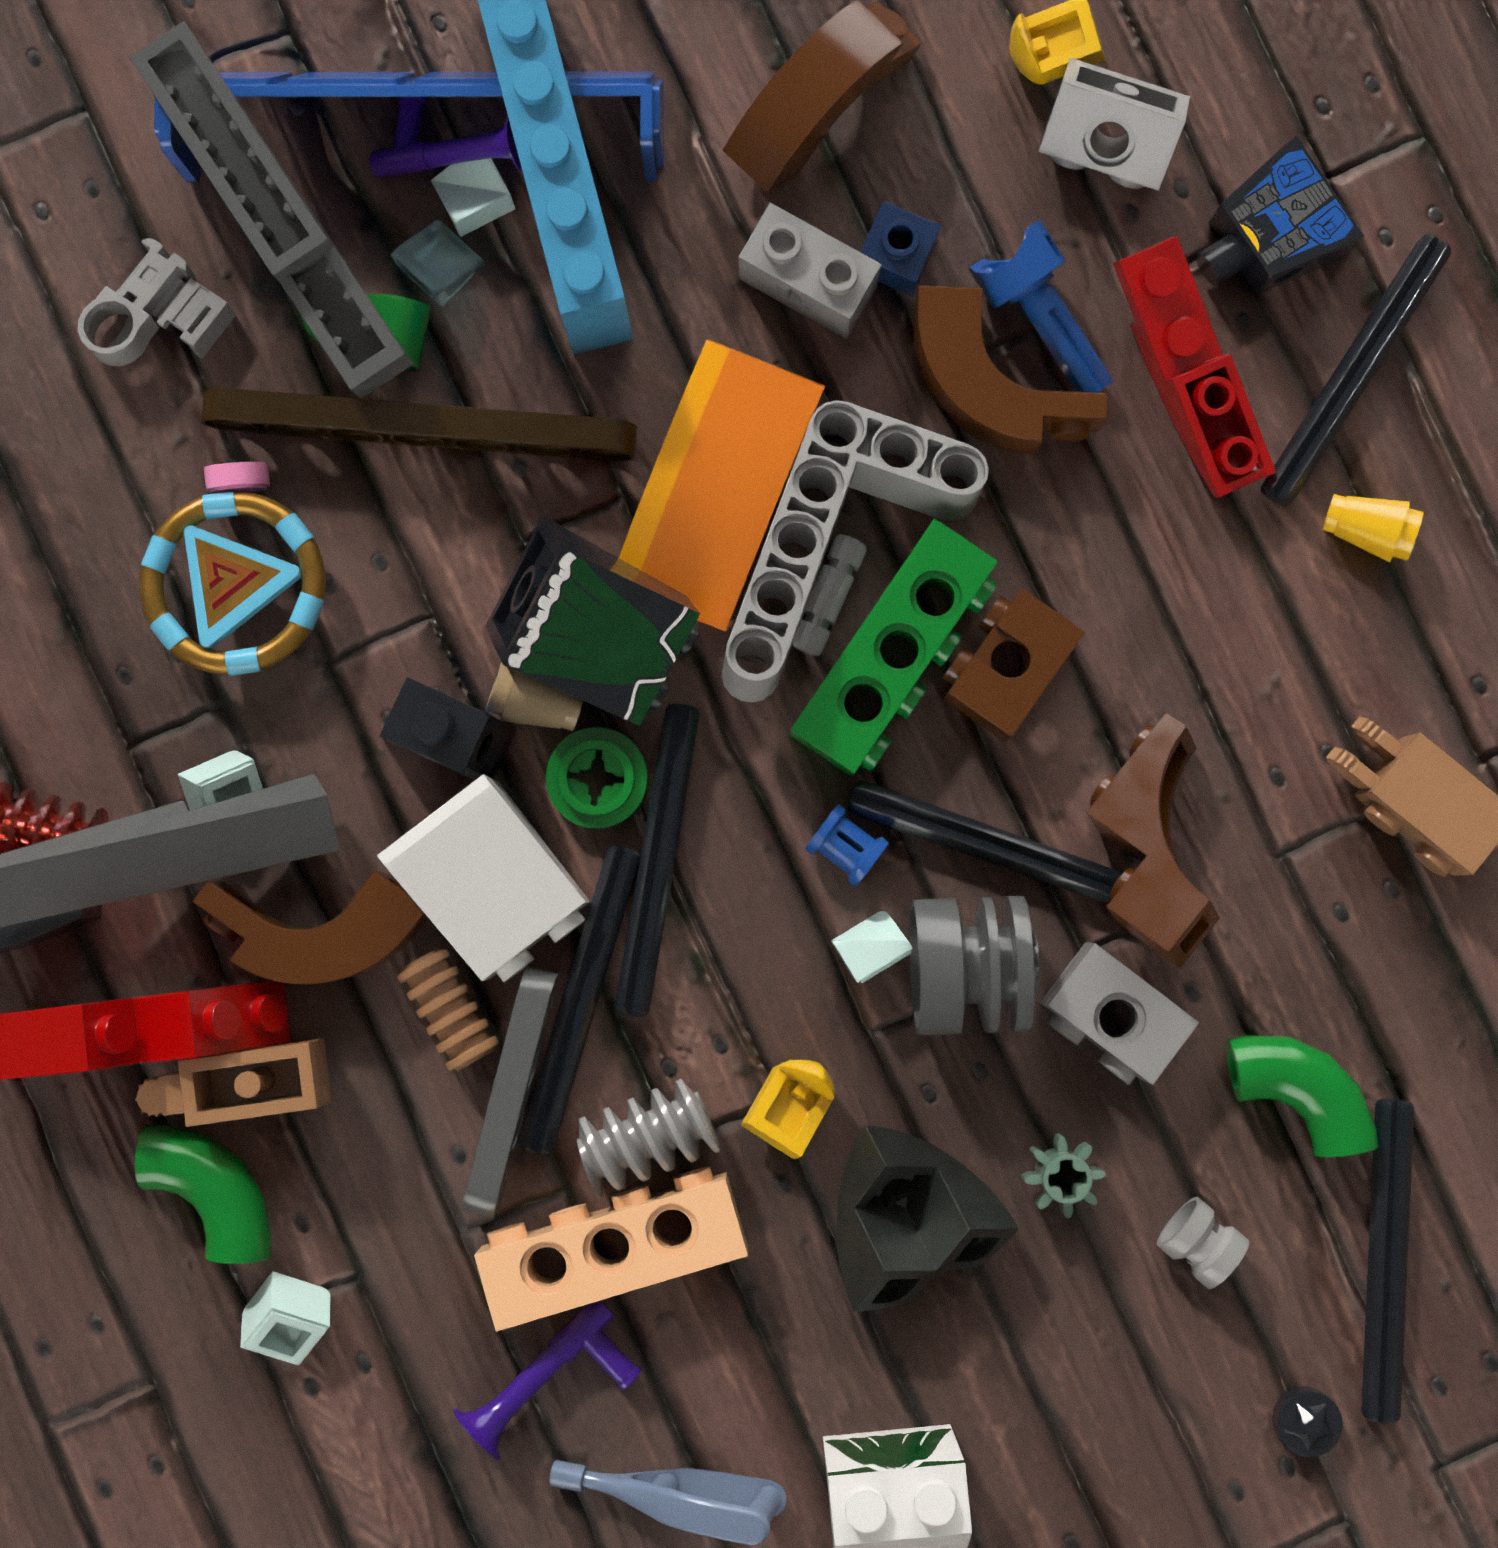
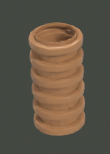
M438 948L400 969L401 973L397 975V979L400 983H408L411 990L406 995L409 1000L416 999L421 1007L416 1011L418 1017L423 1018L426 1016L430 1023V1026L426 1028L428 1035L436 1034L440 1043L436 1045L438 1053L446 1052L450 1061L445 1063L448 1071L454 1069L459 1071L494 1051V1046L498 1045L499 1041L496 1036L489 1038L485 1031V1028L489 1026L487 1019L479 1020L475 1011L480 1008L477 1001L470 1003L465 994L470 991L466 983L460 985L457 981L456 976L460 974L458 967L453 966L450 968L446 959L450 957L448 949L440 950Z

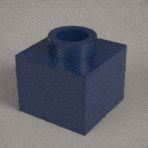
M883 201L860 253L882 264L879 283L913 297L936 245L941 225ZM893 235L910 242L911 245L904 250H898L889 244L888 238Z

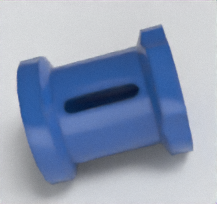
M838 804L804 849L811 855L816 852L822 854L847 873V882L856 887L885 850L889 842L883 837L876 840L847 819L845 817L846 809Z

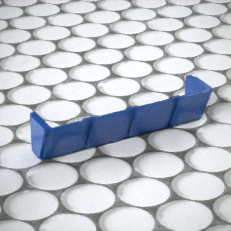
M653 71L565 72L571 96H640V142L645 181L657 182L658 168H664V80H658ZM219 72L235 97H503L497 72H430L415 78L416 72H307L292 76V72ZM155 97L154 131L159 139L161 151L185 182H199L201 175L200 164Z

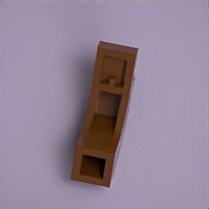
M859 0L854 1L821 26L786 61L749 107L722 151L766 193H769L799 174L822 138L842 113L870 86L910 62L922 42L907 29L906 23L901 16L885 8L879 1L868 7H865Z
M918 287L914 302L913 326L914 347L918 366L923 380L936 403L961 429L988 445L1010 452L1034 455L1042 443L1043 431H1051V438L1061 441L1085 440L1089 438V432H1098L1107 419L1108 393L1033 390L1012 382L995 367L986 352L982 337L983 288Z
M381 871L372 872L352 902L340 915L326 924L310 929L296 928L282 923L224 881L208 880L193 900L195 904L208 912L203 922L212 930L233 942L236 941L239 935L245 939L230 959L231 962L257 976L290 984L327 983L356 977L386 963L405 948L429 919L400 883L386 872Z

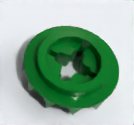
M603 727L581 729L564 738L551 754L546 769L547 792L554 807L567 820L590 829L615 826L627 819L639 808L648 784L646 764L636 745L625 735ZM598 751H602L601 760L604 761L605 771L615 774L616 778H624V784L614 783V786H603L601 796H598L597 806H592L593 797L590 795L589 785L580 783L578 779H571L570 773L580 774L581 771H591L593 761H597Z

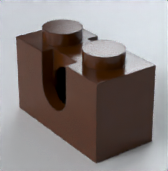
M1023 588L1020 589L1011 602L1001 595L978 626L988 633L975 654L964 647L942 677V679L952 685L943 700L1003 742L1014 735L1085 633V631ZM1009 646L1020 655L1023 662V670L1019 677L1008 678L992 668L991 655L995 648Z

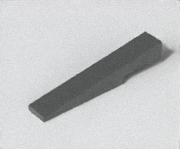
M184 21L129 57L272 275L283 286L350 390L362 399L414 364L188 25Z
M315 774L191 811H188L183 800L2 853L0 854V928L339 851L340 847L328 795Z

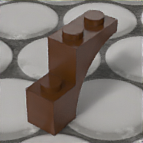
M1165 713L1155 727L1148 726L1137 736L1130 749V758L1116 776L1109 775L1097 786L1090 800L1091 807L1086 813L1100 834L1141 862L1137 869L1131 867L1117 879L1111 890L1110 898L1112 900L1106 906L1120 926L1180 969L1220 917L1210 899L1198 891L1181 872L1174 855L1170 831L1171 805L1180 775L1197 747L1187 726L1168 713Z

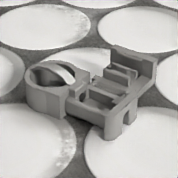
M146 238L141 243L148 253L121 287L115 292L108 286H105L96 299L83 309L78 319V333L82 343L99 362L109 366H124L134 362L144 353L149 341L160 328L159 326L166 329L169 324L182 331L180 339L188 344L197 356L203 358L236 316L228 302L196 282L195 274L183 258L175 253L170 255L162 244L152 238ZM185 278L188 282L184 283L181 279ZM114 315H128L123 329L107 348L95 345V333L104 320ZM152 315L158 319L156 322L153 320Z

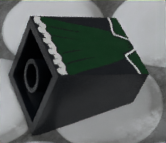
M542 516L485 628L504 666L641 726L649 709L653 711L662 703L669 687V676L667 675L679 654H686L692 647L699 630V621L697 619L700 612L686 595Z

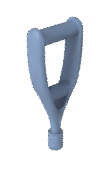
M555 1460L550 1473V1486L578 1492H583L585 1488L600 1491L618 1498L664 1525L744 1545H759L763 1543L769 1536L771 1520L784 1510L787 1502L783 1487L774 1481L702 1469L677 1468L624 1474L588 1471L587 1465Z

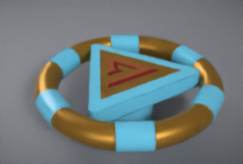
M233 490L207 494L194 499L177 509L161 524L155 534L152 535L141 562L139 586L143 611L150 629L169 653H172L179 660L198 670L218 675L235 676L261 672L281 662L301 646L311 631H313L323 607L326 578L323 558L315 537L296 513L268 497L256 493ZM240 514L263 520L275 527L277 532L298 557L301 569L294 564L195 526L205 520ZM183 536L185 538L200 644L190 639L173 615L169 613L164 596V574H166L177 543ZM302 577V591L289 623L276 637L259 647L226 652L212 649Z

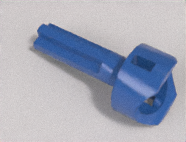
M1039 219L1025 229L1024 239L1014 258L992 261L981 259L969 267L968 270L979 287L983 288V293L993 309H996L1008 300L1012 305L1019 300L1021 301L1023 311L1075 392L1099 393L1103 388L1114 382L1055 287L1047 282L1055 276L1052 270L1064 263L1066 259Z

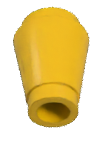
M1333 494L1322 530L1334 533V536L1389 563L1392 557L1408 561L1424 512L1409 508L1410 501L1355 496L1344 497Z

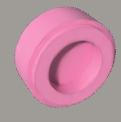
M233 462L204 467L206 491H209L210 494L233 490L258 492L267 490V487L270 486L269 468L266 462Z

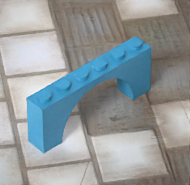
M478 0L559 312L573 355L633 340L623 289L546 0Z

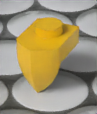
M1069 0L1026 18L1021 13L1016 17L1012 25L1009 41L1010 56L1018 70L1033 83L1044 85L1062 78L1070 58L1092 65L1106 61L1088 0Z
M788 1060L772 1068L740 1126L792 1159L802 1157L836 1095L831 1076L820 1063L811 1060Z

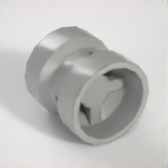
M1194 1197L1186 1202L1168 1221L1160 1233L1157 1246L1173 1260L1186 1258V1262L1191 1266V1275L1206 1288L1212 1289L1221 1284L1239 1265L1247 1252L1249 1240L1233 1226L1223 1227L1221 1224L1215 1223L1214 1210L1200 1198Z

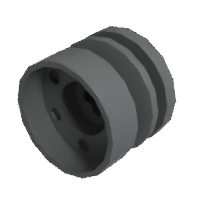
M1006 896L1004 898L1002 921L999 926L997 925L992 897H979L975 911L974 926L963 927L956 898L911 900L909 943L913 949L910 950V977L916 1034H961L967 1004H977L985 1032H998L1001 1003H1005L1007 1020L1011 1031H1030L1033 1023L1035 999L1039 992L1040 964L1037 936L1030 922L1025 896Z

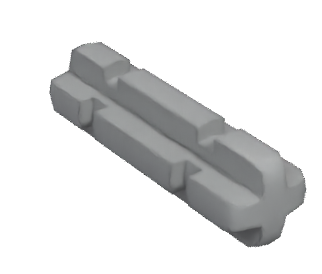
M843 534L835 537L827 555V559L830 562L828 565L823 564L804 611L806 617L804 620L801 619L792 646L813 656H819L823 652L831 633L827 630L828 626H834L854 581V577L851 574L853 571L858 572L866 554V545L861 541Z

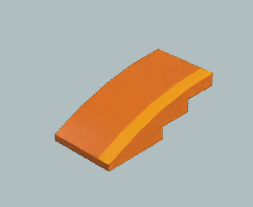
M707 339L665 437L619 558L686 595L700 612L698 621L726 632L731 624L751 569L757 561L776 509L779 506L811 417L818 408L826 386Z

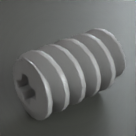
M681 1078L675 1080V1100L669 1102L659 1089L655 1088L651 1090V1110L645 1111L632 1097L627 1099L626 1120L621 1121L610 1107L603 1109V1129L598 1131L585 1116L579 1118L577 1145L587 1177L598 1199L603 1196V1177L618 1191L627 1187L628 1167L641 1181L650 1179L651 1158H654L666 1172L675 1168L676 1148L690 1162L699 1159V1139H703L715 1153L720 1151L713 1125L698 1091L694 1093Z

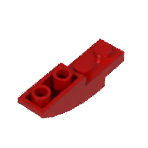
M1178 236L1166 239L1114 262L1113 266L1135 322L1129 325L1141 355L1184 446L1213 496L1219 498L1276 473L1231 354H1222Z

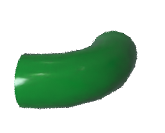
M1246 1035L1226 1039L1227 1067L1232 1088L1238 1102L1255 1099H1275L1293 1107L1305 1120L1311 1135L1314 1155L1318 1157L1351 1156L1366 1153L1379 1147L1376 1127L1360 1086L1330 1054L1286 1036Z
M146 1125L138 1138L135 1155V1175L140 1189L163 1190L176 1193L194 1206L203 1221L206 1238V1260L215 1263L245 1264L270 1259L272 1235L265 1195L243 1159L209 1135L166 1125Z

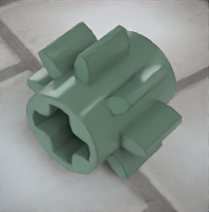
M1058 1133L1054 1136V1148L1043 1152L1039 1148L1031 1146L1029 1150L1032 1156L1037 1159L1035 1171H1027L1021 1174V1178L1025 1183L1031 1185L1039 1184L1042 1188L1034 1201L1037 1207L1042 1210L1054 1199L1059 1202L1062 1214L1066 1218H1071L1073 1203L1084 1199L1089 1204H1097L1096 1197L1090 1192L1092 1180L1105 1177L1106 1172L1099 1167L1088 1166L1085 1162L1091 1155L1092 1146L1083 1142L1072 1152L1068 1150L1065 1137ZM1063 1160L1074 1170L1078 1171L1077 1177L1067 1179V1189L1061 1190L1052 1180H1049V1174L1059 1172L1060 1161Z

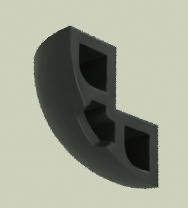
M865 1125L857 1137L843 1172L836 1218L839 1265L846 1293L854 1312L883 1309L922 1297L924 1295L923 1287L930 1279L940 1277L947 1270H958L962 1275L969 1273L1001 1249L1019 1230L1011 1214L991 1189L966 1166L938 1147L910 1134L880 1126Z

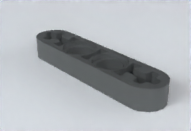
M527 966L523 973L464 1196V1211L494 1219L497 1215L557 989L559 977L557 973Z

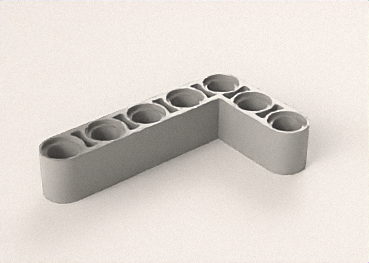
M836 400L826 402L817 408L811 417L727 643L721 675L727 691L740 701L757 702L770 696L777 687L849 487L941 520H960L973 511L988 479L989 468L986 458L982 453L964 442L849 402ZM829 434L838 435L844 438L848 445L842 447L832 446L826 443L822 437ZM887 455L898 456L908 466L903 468L892 467L882 457ZM956 476L963 480L968 488H952L944 482L942 477ZM808 488L819 489L825 492L829 499L823 502L811 501L801 491ZM786 543H798L807 549L809 555L803 558H792L784 554L780 546ZM768 598L779 599L786 604L789 612L779 616L770 615L763 611L758 603ZM745 655H756L765 660L769 669L759 674L748 673L741 669L736 660Z

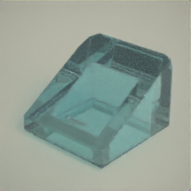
M439 219L399 245L391 254L396 265L441 307L485 264L481 257Z

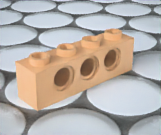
M710 1167L698 1168L673 1177L675 1188L650 1194L648 1185L639 1186L611 1196L613 1206L592 1213L588 1212L586 1204H579L550 1214L551 1225L527 1232L525 1223L520 1222L489 1232L487 1234L489 1243L482 1245L474 1257L495 1331H501L748 1256V1244L727 1172L712 1176ZM666 1210L681 1211L689 1218L692 1230L686 1238L680 1241L666 1240L660 1236L656 1229L655 1219ZM608 1228L620 1231L628 1240L629 1252L624 1257L616 1260L602 1257L594 1246L595 1234ZM544 1247L556 1249L563 1255L566 1261V1272L557 1278H546L540 1275L533 1265V1253Z

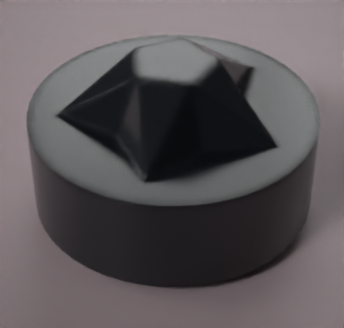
M1308 1386L1295 1387L1285 1392L1275 1404L1272 1417L1274 1430L1279 1439L1294 1453L1305 1457L1320 1456L1329 1452L1339 1441L1343 1428L1340 1410L1334 1401L1322 1391Z

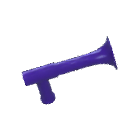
M398 97L399 111L394 145L390 148L373 150L370 154V167L377 178L434 170L438 166L489 158L512 160L518 170L523 173L508 116L506 124L492 132L433 143L429 141L418 143L422 111L426 106L425 97Z
M600 1300L585 1305L549 1341L550 1344L492 1401L474 1411L462 1412L458 1409H453V1413L469 1435L487 1453L500 1460L501 1456L498 1451L499 1440L507 1423L566 1362L569 1363L583 1348L617 1382V1387L620 1390L628 1387L637 1378L642 1369L637 1364L634 1365L601 1331L615 1317V1314Z

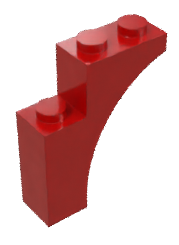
M271 980L0 1014V1080L88 1072L138 1063L198 1058L291 1043L285 984Z

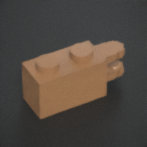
M1359 716L1351 726L1352 732L1360 742L1383 759L1374 771H1371L1355 755L1337 747H1334L1326 758L1327 763L1335 771L1339 772L1341 776L1359 789L1354 796L1368 806L1364 811V815L1385 833L1396 836L1399 832L1418 847L1414 852V856L1432 872L1442 877H1446L1448 873L1452 876L1473 875L1498 845V795L1421 732L1401 737L1398 741L1374 721Z
M322 1038L180 1060L178 1061L179 1072L152 1077L151 1080H144V1084L138 1085L139 1090L135 1099L142 1109V1113L146 1112L148 1116L155 1115L157 1117L161 1113L163 1116L184 1113L186 1127L317 1109L332 1102L325 1040Z

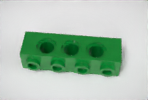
M934 518L792 726L789 735L850 777L854 775L860 765L871 772L892 742L882 732L894 714L897 713L907 719L927 690V687L917 680L931 660L942 667L963 637L962 634L953 629L966 608L978 615L999 584L988 577L998 560ZM930 585L940 587L949 597V611L940 616H931L924 613L917 604V591ZM892 637H900L907 640L915 652L914 663L903 669L890 667L882 659L880 653L881 644ZM856 689L871 691L878 698L880 704L879 715L867 722L854 720L848 715L844 706L846 695Z

